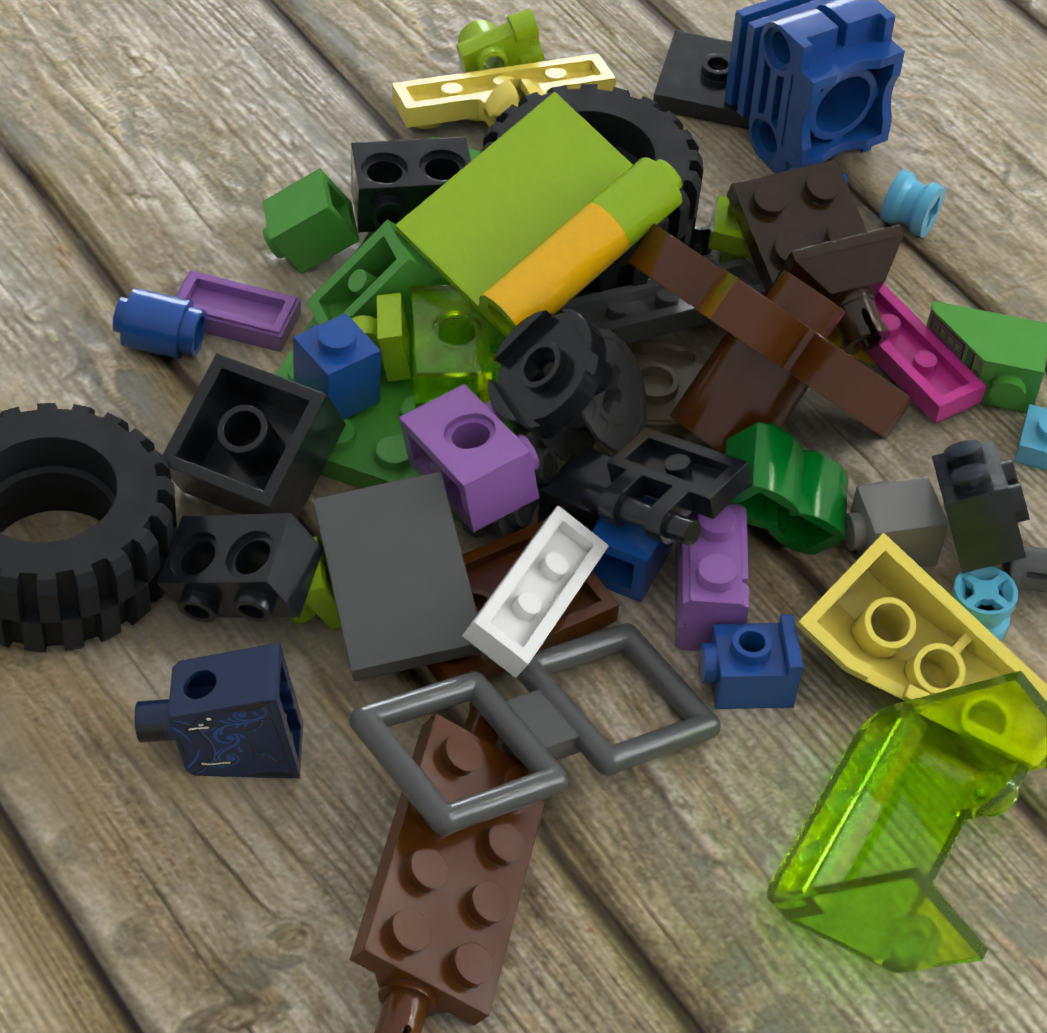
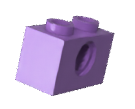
M465 384L399 417L409 464L420 475L441 471L450 508L473 533L539 498L535 470L539 469L540 463L533 445L524 435L516 436L505 425L503 418L495 411L491 402L483 403Z

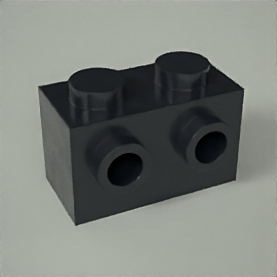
M964 440L948 446L944 453L933 455L932 460L962 573L1026 558L1018 523L1030 520L1012 458L1000 461L993 440L983 443L978 440Z

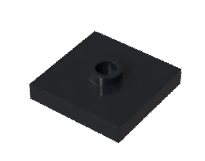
M675 30L653 97V101L658 103L660 111L667 112L669 110L673 114L749 129L750 115L742 118L737 113V104L730 106L724 100L732 41Z

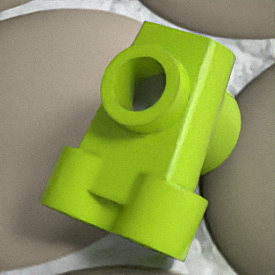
M528 8L506 16L507 22L498 26L487 20H475L467 24L461 30L458 43L456 44L463 73L545 61L539 42L538 26L531 9Z

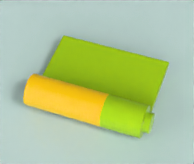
M553 92L399 221L395 228L501 334L507 337L520 322L534 313L546 310L553 316L641 240L653 224L658 225L682 203L680 189L683 184L676 170L662 159L654 161L648 157H642L633 165L556 92Z

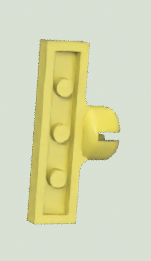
M591 54L392 83L393 104L407 128L432 129L445 122L465 119L485 121L488 127L496 122V118L512 104L518 107V102L523 97L534 92L544 95L547 94L551 87L566 85L568 89H580L581 84H598L597 89L612 91L616 85V78L599 54Z

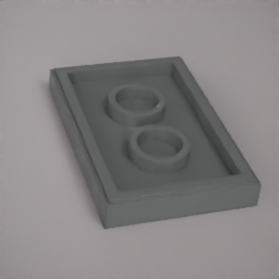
M441 471L313 499L353 682L483 653L462 637L477 616V610Z

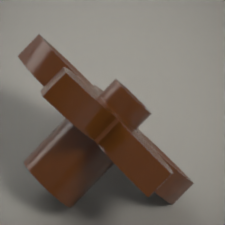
M656 224L652 225L628 260V263L727 331L670 413V416L717 451L725 454L727 439L757 422L774 424L781 428L809 387L886 438L911 404L912 400L908 394L827 340L846 312L785 270L782 272L765 297Z

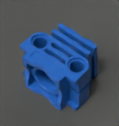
M767 0L736 10L724 100L730 106L737 104V113L742 118L750 115L749 137L756 155L774 173L791 170V167L800 168L822 163L830 157L848 150L859 149L863 153L871 150V147L888 141L892 122V91L896 80L901 74L905 51L892 40L896 16L878 0Z

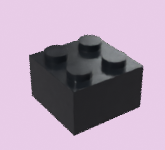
M216 353L168 443L163 456L170 468L171 479L184 493L237 514L291 513L298 520L346 423L326 393Z

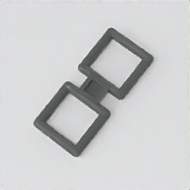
M628 623L538 650L527 667L517 676L518 680L530 693L504 700L483 674L472 671L360 706L353 710L349 719L353 731L431 829L440 835L457 832L561 794L568 787L569 777L556 760L581 752L600 774L610 776L712 739L718 735L721 728L720 720L642 633L634 625ZM623 652L683 720L611 745L551 675ZM470 701L530 774L448 803L388 727Z

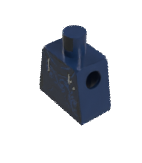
M280 643L181 660L172 668L169 699L138 701L136 703L135 730L138 741L146 743L175 740L186 772L194 776L300 778L303 719Z

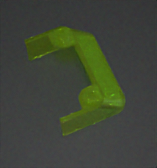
M1017 671L893 704L876 712L859 728L771 880L767 889V899L788 922L893 973L916 972L923 969L982 961L988 948L933 886V882L965 821L986 815L994 817L1004 813L1018 799V789L1027 772L1047 768L1046 700L1024 673Z

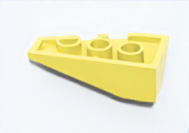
M885 533L863 553L797 622L796 626L845 672L1034 765L1040 762L1047 754V684Z

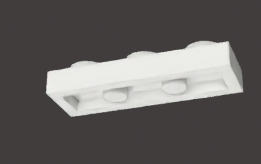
M557 506L543 522L462 637L517 678L533 659L609 545L560 506Z

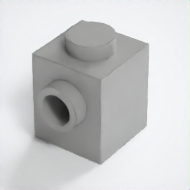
M929 477L893 482L880 481L869 485L857 486L851 511L846 513L845 544L850 551L856 550L858 558H860L885 533L920 567L936 566L949 524Z

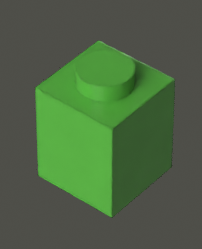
M321 168L262 201L267 225L263 228L262 232L269 249L278 258L285 256L301 274L359 242L352 202Z

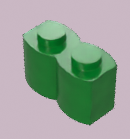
M757 422L727 439L725 454L749 462L752 483L730 503L741 504V506L747 508V524L768 529L770 534L784 546L809 555H815L845 540L848 474L842 466L824 453L803 450L801 444L792 435L774 424Z

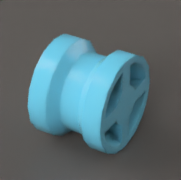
M903 169L897 174L888 189L882 204L880 219L891 225L898 222L903 223L909 227L910 233L923 238L937 219L944 202L946 187L935 182L928 185L923 184L917 180L914 173Z
M990 566L966 573L961 571L955 578L952 597L1001 641L1007 633L1010 615L1017 604L1018 589L1015 581L1007 573Z

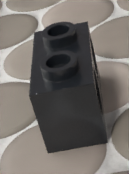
M466 137L351 142V192L358 233L376 232L387 219L397 224L469 164L471 159Z
M291 513L182 516L157 584L178 604V609L182 614L200 622H212L216 618H246L255 622H266L271 618L300 617L323 548Z

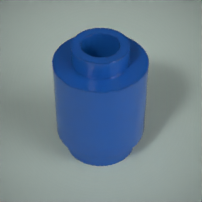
M134 288L128 298L121 297L116 305L113 316V331L120 333L121 345L124 347L180 359L183 354L195 357L200 350L204 338L207 314L206 310L195 308L192 300Z

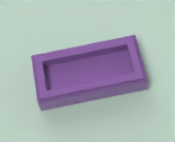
M192 270L189 271L175 296L192 300L195 308L206 310L205 333L279 352L282 351L301 314V298Z

